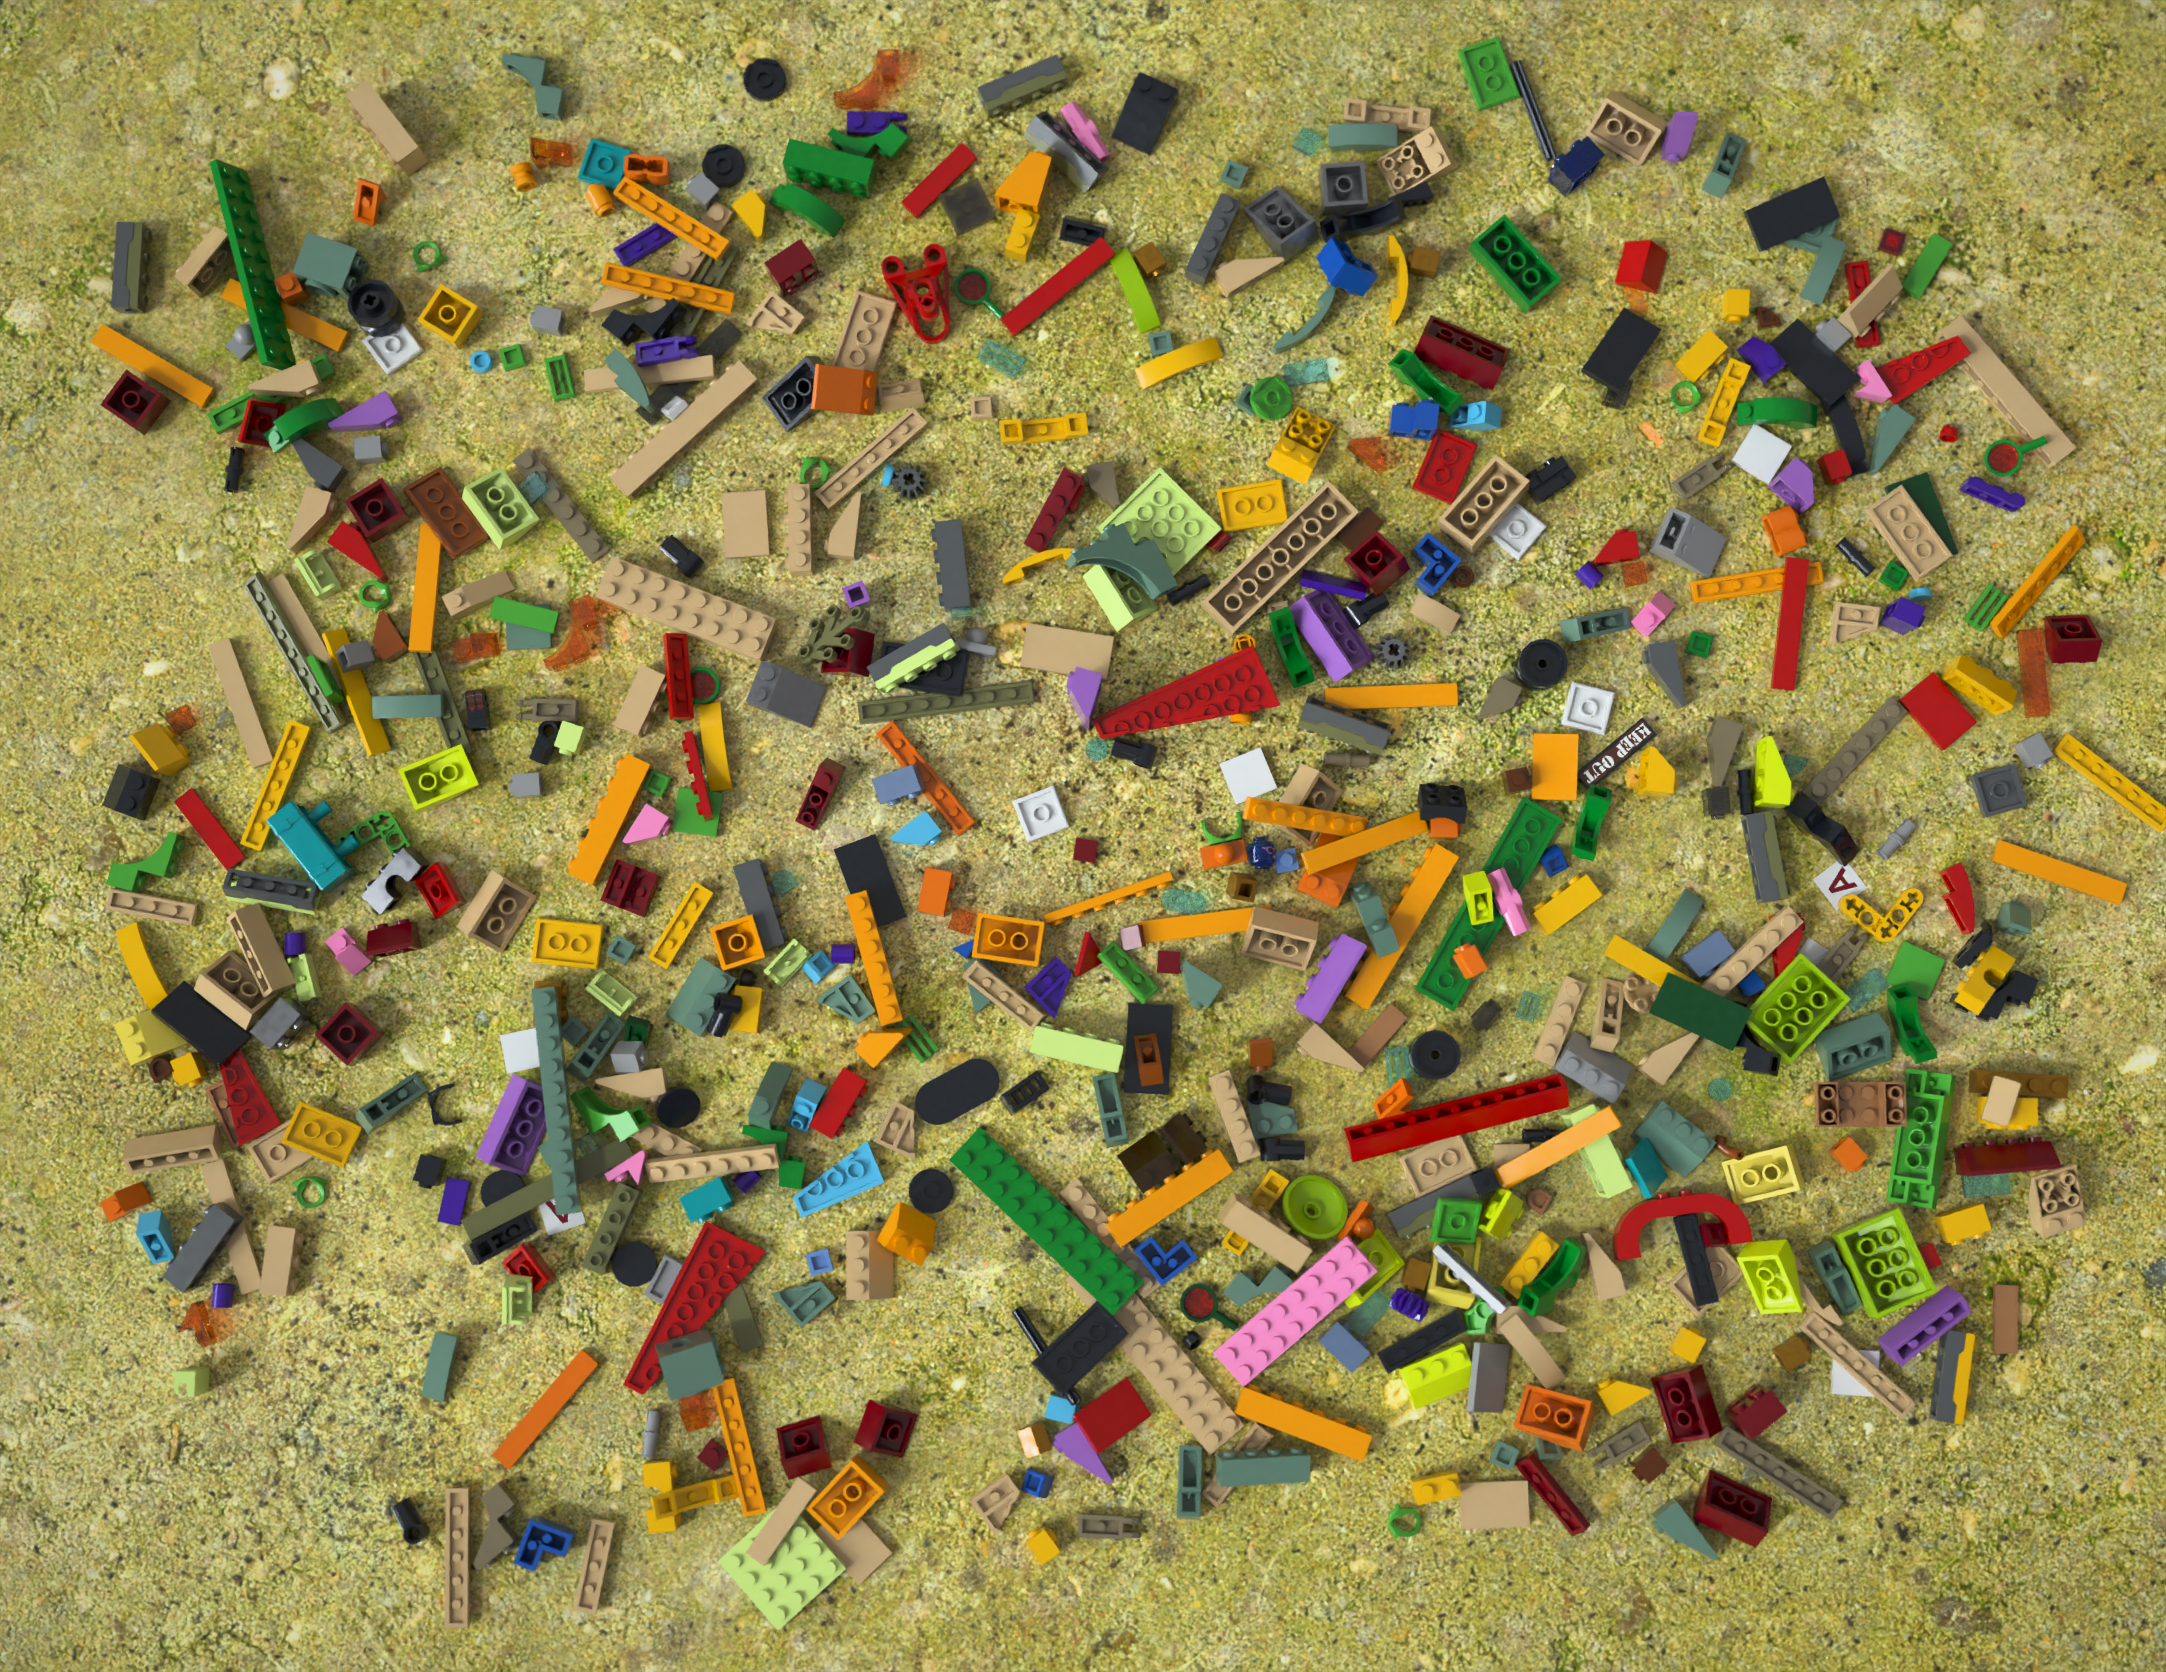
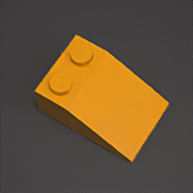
M978 913L972 957L1040 968L1046 923Z
M856 1454L811 1502L806 1510L839 1541L885 1492L889 1484Z

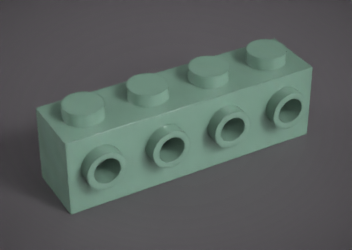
M1298 1445L1291 1446L1290 1449H1281L1279 1447H1269L1268 1450L1247 1448L1245 1451L1239 1452L1233 1449H1226L1221 1453H1216V1480L1221 1487L1310 1482V1454L1306 1448Z

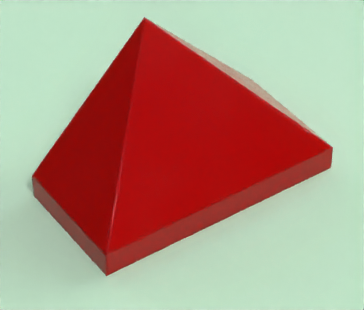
M1085 932L1074 973V976L1077 977L1103 963L1097 957L1100 950L1089 932Z

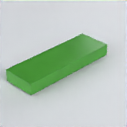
M1934 233L1903 281V288L1901 290L1918 300L1953 244Z
M495 596L489 618L555 634L560 613Z
M1114 940L1097 955L1104 965L1142 1004L1160 989Z

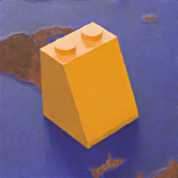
M1030 151L996 190V209L1017 215L1020 208L1040 215L1052 174V157L1042 151H1037L1036 153Z

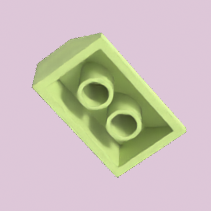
M502 467L464 487L462 499L499 550L518 541L540 520Z
M1095 565L1083 575L1088 587L1117 632L1132 626L1159 609L1155 601H1152L1140 584L1116 569Z

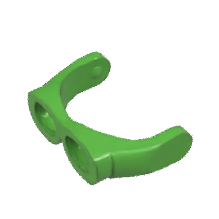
M1236 812V818L1239 823L1238 829L1227 838H1217L1209 834L1205 821L1201 820L1203 833L1210 842V846L1242 839L1243 824L1240 812Z

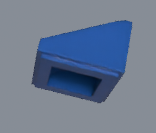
M1556 844L1546 848L1539 860L1549 878L1569 868L1562 849Z
M974 939L953 948V950L965 959H969L972 955Z
M1754 969L1736 985L1743 998H1747L1766 988L1764 982Z
M1028 1468L1021 1490L1038 1498H1047L1054 1477Z

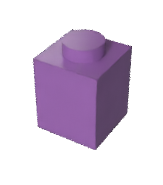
M862 580L842 588L850 610L856 606H862L863 608L872 606Z

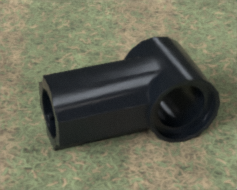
M673 535L667 537L659 548L676 563V567L688 578H691L705 563L694 551L688 550Z
M1372 593L1365 597L1364 600L1353 602L1342 611L1353 628L1356 629L1370 620L1371 616L1389 606V602L1384 593L1379 597Z
M544 721L540 724L538 736L529 759L547 766L549 765L560 729L559 724L553 721ZM553 725L555 733L553 736L547 737L545 733L546 728Z
M1116 736L1111 755L1131 761L1139 767L1152 769L1158 748L1148 743H1136Z
M722 992L717 993L714 999V1012L707 1026L709 1033L721 1038L726 1036L734 1015L738 1016L741 1012L743 1004L741 996Z
M1253 1075L1247 1079V1099L1250 1103L1260 1105L1264 1102L1289 1105L1292 1086L1266 1082V1079L1261 1075Z
M1261 1138L1260 1161L1305 1160V1141Z
M410 1497L391 1507L394 1516L403 1530V1537L407 1543L416 1544L428 1537L429 1526L422 1521ZM413 1527L419 1528L421 1532L419 1538L413 1536Z

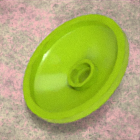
M1316 1175L1301 1176L1287 1187L1283 1196L1282 1205L1287 1221L1296 1232L1306 1238L1313 1240L1332 1238L1340 1232L1346 1223L1348 1215L1346 1200L1339 1188L1326 1178Z

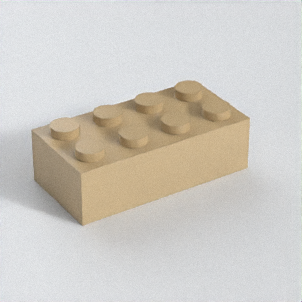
M367 80L345 95L350 101L347 104L399 173L404 171L409 177L429 162Z
M1495 454L1438 519V528L1469 553L1473 554L1528 492L1530 481Z
M1233 1192L1218 1213L1223 1225L1297 1273L1312 1252L1309 1244L1310 1241L1306 1237L1291 1230L1288 1227L1289 1224L1282 1218L1277 1217V1219H1274L1270 1215V1211L1262 1205L1256 1207L1251 1202V1199L1241 1192L1239 1195Z

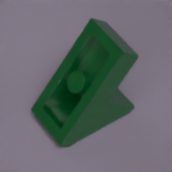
M629 1015L626 1020L624 1041H643L645 1050H647L653 1031V1024H650L651 1021Z

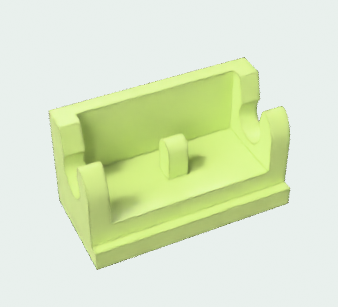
M315 549L311 550L301 557L294 559L315 596L323 601L343 589L320 550L317 552Z
M793 939L763 972L771 977L776 984L783 987L808 961L812 954L796 939Z
M304 953L296 958H288V964H290V968L295 975L298 1002L301 1004L323 998L312 955Z
M604 970L599 972L585 988L619 1017H624L638 1000L636 995Z
M514 1274L507 1275L502 1287V1324L523 1325L526 1324V1319L517 1317L532 1316L533 1277Z
M185 1367L172 1371L176 1394H180V1385L182 1383L188 1386V1397H196L209 1392L210 1367Z

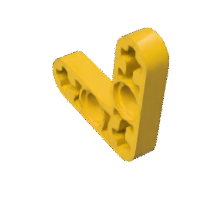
M1916 888L1904 890L1883 917L1854 894L1842 896L1838 902V907L1843 914L1875 940L1885 943L1892 941L1922 904L1923 895ZM1908 894H1915L1914 899L1916 902H1910L1906 907L1900 905V903L1906 904L1909 901ZM1853 900L1852 905L1856 909H1860L1861 907L1863 909H1861L1859 912H1857L1853 908L1847 909V903L1845 901ZM1896 909L1901 910L1904 915L1900 922L1895 921L1893 918V912ZM1865 912L1870 913L1873 918L1869 925L1862 922V915ZM1890 924L1896 926V928L1892 926L1887 930L1889 936L1881 937L1882 931L1880 929H1885Z

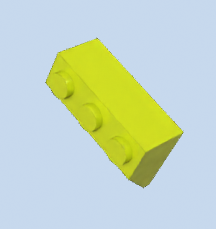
M1458 1341L1417 1358L1398 1368L1416 1410L1469 1388L1472 1363L1464 1344Z

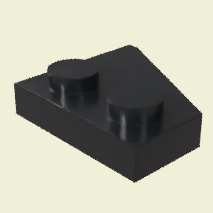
M1986 920L1980 925L1982 930L1975 937L1971 936L1954 956V964L1960 969L1965 965L1970 966L1976 960V954L1981 949L1983 951L1992 944V925Z

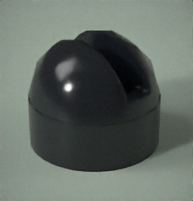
M743 969L740 986H754L756 981L753 979H757L755 972Z
M1190 1330L1187 1331V1336L1183 1335V1343L1188 1350L1192 1351L1202 1343L1203 1338L1196 1331Z

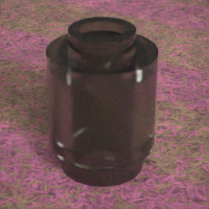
M1489 999L1487 1002L1484 1001L1470 1016L1472 1019L1471 1025L1479 1032L1482 1030L1487 1032L1501 1017L1503 1009L1492 999Z

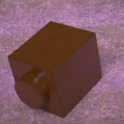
M1527 767L1507 770L1501 774L1505 796L1527 792L1532 789Z
M1650 1445L1629 1463L1634 1468L1631 1471L1640 1482L1644 1480L1649 1484L1669 1467V1464Z

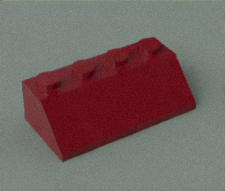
M1430 315L1414 353L1420 361L1432 363L1443 371H1450L1457 374L1461 379L1477 383L1481 388L1493 390L1504 368L1510 349Z
M2042 1136L2028 1137V1142H2020L2019 1138L2005 1139L2006 1144H1998L1997 1140L1983 1141V1146H1975V1142L1961 1143L1960 1148H1954L1957 1175L1981 1176L2050 1170L2062 1167L2051 1141L2042 1140Z

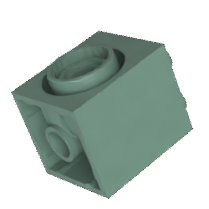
M307 232L292 273L304 286L312 291L328 297L336 296L348 300L353 289L361 284L363 276L367 275L369 262L357 248Z
M707 1328L655 1345L671 1401L699 1394L708 1388L724 1383L723 1375H726V1370L721 1359L718 1343L714 1333L709 1334Z

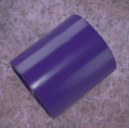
M1589 560L1574 574L1589 589L1604 577Z
M285 933V956L306 954V933Z
M832 944V964L855 963V944Z
M757 1171L740 1172L732 1181L742 1192L747 1194L762 1179V1176Z
M213 1284L211 1307L232 1308L234 1284Z

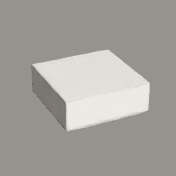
M675 396L661 411L665 416L674 420L688 404L682 398Z

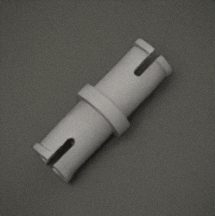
M1905 819L1894 832L1887 836L1888 839L1876 850V854L1881 859L1887 861L1898 847L1901 848L1905 844L1904 840L1916 829V826L1911 821Z
M647 1410L646 1428L642 1433L644 1436L642 1457L656 1458L658 1437L661 1436V1432H659L661 1411Z

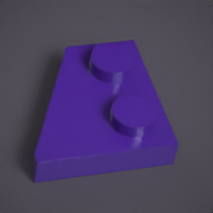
M1055 956L1024 988L1055 1018L1072 972Z

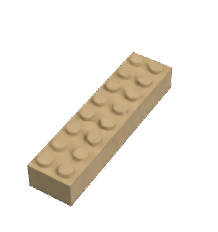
M1327 481L1202 601L1201 607L1230 637H1233L1358 516L1359 511Z
M611 556L595 595L602 603L759 663L762 660L764 661L779 625L778 621L773 617Z

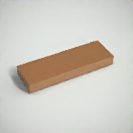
M1390 1003L1347 1053L1364 1068L1407 1020V1017Z
M223 1080L205 1088V1091L231 1148L236 1149L239 1148L225 1085Z
M1993 1284V1353L2018 1354V1285Z

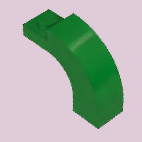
M787 183L786 186L779 184L769 200L773 207L789 211L801 217L822 235L832 238L836 237L846 221L828 204L790 183Z
M336 398L314 400L300 405L274 421L275 426L267 431L264 436L274 453H281L299 437L311 431L331 429L328 423L343 415L344 412Z
M1755 398L1751 402L1737 403L1736 425L1741 427L1758 424H1782L1795 430L1817 428V406L1807 401L1791 398Z
M1288 606L1269 613L1271 634L1284 670L1293 688L1313 682L1314 676L1311 664L1300 644L1291 609Z
M1590 783L1573 830L1570 844L1572 855L1580 859L1594 860L1599 831L1611 803L1612 790Z
M1906 983L1888 988L1887 1004L1890 1019L1905 1055H1910L1915 1064L1936 1059L1937 1050L1923 1030L1918 1014V997L1911 986Z

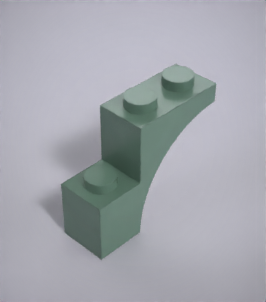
M518 53L503 54L501 62L507 71L521 75L534 87L537 97L536 111L540 118L562 121L566 95L563 89L557 85L549 84L547 86L550 68L546 60L538 56L527 58Z
M1358 882L1352 888L1347 889L1349 897L1353 901L1364 924L1373 951L1378 958L1399 951L1393 927L1386 919L1380 897L1369 882Z
M1273 1265L1257 1285L1254 1284L1256 1279L1247 1271L1242 1274L1239 1271L1222 1292L1241 1308L1253 1297L1268 1292H1282L1294 1281L1289 1278L1291 1273L1282 1265L1279 1268Z

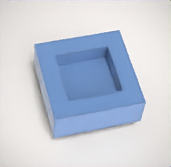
M1295 848L1272 853L1276 855L1274 863L1277 874L1299 870Z
M828 1248L805 1254L811 1276L834 1270Z

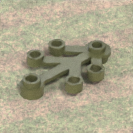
M836 605L829 606L826 611L829 619L825 629L824 622L819 618L811 620L809 627L812 629L807 644L802 646L798 652L799 662L804 665H812L817 660H826L829 663L835 661L837 652L834 649L828 647L824 651L819 650L824 646L843 647L846 650L851 649L855 643L854 639L848 634L843 635L841 638L838 636L853 624L858 626L865 625L870 619V613L862 606H856L850 611V617L835 627L837 619L841 616V609ZM824 629L821 639L817 641L819 633Z

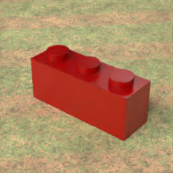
M843 1067L809 1126L830 1139H834L835 1136L840 1137L846 1127L843 1124L847 1116L851 1118L857 1109V1106L854 1105L858 1097L863 1098L869 1088L866 1086L868 1080Z

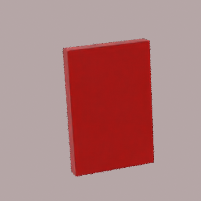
M1437 428L1412 489L1451 505L1456 498L1478 444Z
M1934 672L1930 673L1898 700L1941 751L1945 750L1977 723Z
M1128 1377L1123 1378L1072 1415L1096 1454L1101 1453L1152 1416Z

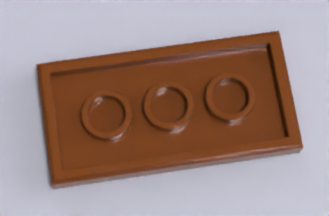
M441 467L403 488L407 498L453 560L458 559L491 539Z

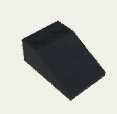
M1139 71L1111 138L1151 155L1178 100L1179 89Z
M805 356L762 397L786 432H789L820 411L811 409L815 365H825L819 356Z

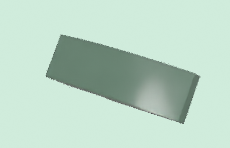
M1377 123L1329 125L1328 147L1332 152L1355 150L1356 153L1397 148L1398 125Z
M1828 235L1825 236L1798 297L1817 305L1822 304L1847 243Z
M615 348L604 360L608 368L618 375L614 380L621 390L652 414L655 410L644 382L629 361Z
M443 695L372 696L373 719L444 717Z
M1109 1073L1092 1077L1106 1147L1110 1148L1129 1144L1115 1074Z
M1826 1240L1807 1250L1819 1277L1841 1315L1844 1316L1863 1306L1850 1275L1842 1265L1835 1247Z
M441 1330L435 1332L425 1372L423 1397L445 1402L457 1359L455 1356L461 1339L460 1335Z
M1179 1445L1176 1519H1200L1202 1446Z

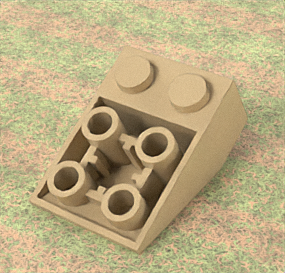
M1430 126L1376 160L1393 195H1397L1424 182L1429 184L1458 167L1440 129Z
M2075 1163L2031 1176L2028 1202L2032 1228L2043 1238L2086 1225Z

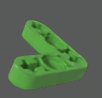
M388 811L376 813L339 835L335 841V846H338L344 839L355 833L356 838L360 841V846L349 854L354 853L379 837L383 838L392 855L400 847L412 846L396 817ZM383 816H385V817H387V818L390 817V820H388V824H389V825L386 826V825H383V824H382V825L378 826L377 828H378L380 831L377 832V829H376V827L372 824V822L374 821V824H377V825H378L379 823H381V822L383 821V819H382ZM365 826L370 827L372 831L371 836L367 839L362 838L360 835L361 829ZM394 834H400L402 837V842L398 846L391 844V837Z

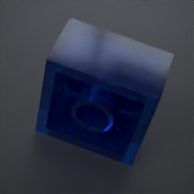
M1588 136L1582 141L1580 139L1576 140L1570 146L1571 150L1566 155L1564 153L1560 154L1554 160L1555 164L1550 168L1551 173L1548 180L1564 197L1568 196L1598 169L1605 156Z

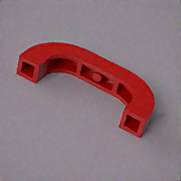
M1692 1189L1678 1191L1679 1195L1670 1196V1193L1656 1194L1657 1198L1644 1200L1630 1207L1617 1222L1612 1245L1614 1259L1616 1260L1640 1258L1639 1235L1647 1222L1656 1218L1697 1212H1709L1717 1217L1720 1223H1722L1729 1245L1753 1242L1748 1220L1737 1205L1725 1197L1710 1193H1692Z

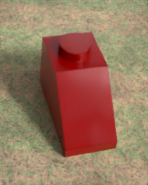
M1628 529L1616 530L1615 534L1608 539L1592 561V564L1597 567L1636 561L1640 557L1636 532H1629Z

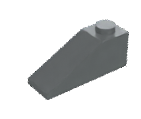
M299 437L292 445L308 474L316 481L314 485L323 491L329 489L334 493L349 471Z
M1675 640L1648 644L1644 647V651H1642L1643 663L1647 664L1648 671L1676 709L1686 706Z

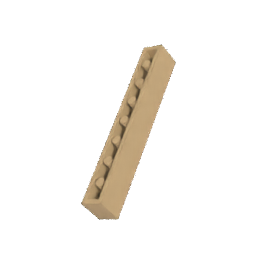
M1960 315L1935 336L1939 343L1955 336L1960 337L1971 352V355L1960 361L1958 365L2026 443L2045 436L2048 444L2034 449L2033 452L2048 469L2056 465L2076 448L2071 437L2061 431L2057 421L2048 416L2044 411L2043 405L2035 401L2030 395L2029 389L2015 378V373L2002 363L1999 354L1989 348L1985 338L1976 333L1968 319Z
M740 360L737 363L733 362L725 370L726 373L720 378L716 377L712 380L709 388L704 393H698L693 399L694 402L686 407L672 422H666L661 427L659 434L648 438L644 443L645 446L640 451L636 450L629 456L627 463L613 470L610 479L630 501L636 498L760 385L758 379Z

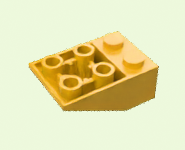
M1297 406L1277 442L1267 466L1306 485L1336 425Z

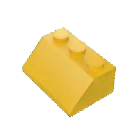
M1959 655L1953 658L1940 679L1995 716L2011 710L2014 706L2017 690L2012 688L2013 685L2007 680H2000L1995 677L1990 669L1986 667L1981 668L1968 655Z

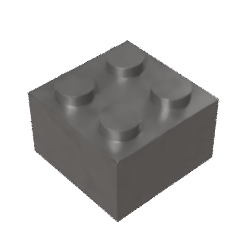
M1365 161L1321 164L1319 183L1322 215L1350 213L1367 209L1368 196Z
M280 997L250 1032L269 1049H289L296 1041L295 1036L309 1027L311 1024L309 1020L313 1015L294 999Z

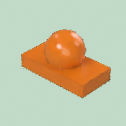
M1244 839L1200 848L1204 870L1248 861Z
M1362 1199L1346 1221L1344 1227L1337 1234V1237L1342 1240L1348 1235L1352 1241L1355 1237L1359 1239H1369L1375 1232V1225L1369 1219V1216L1374 1211V1208Z

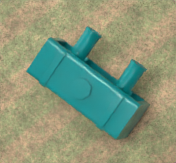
M322 800L320 804L309 812L306 811L301 803L290 801L268 818L266 822L274 831L275 836L283 842L307 872L311 881L315 882L321 891L331 893L356 873L344 857L360 846V843L353 835H350L338 846H335L317 824L318 821L333 811L325 800Z

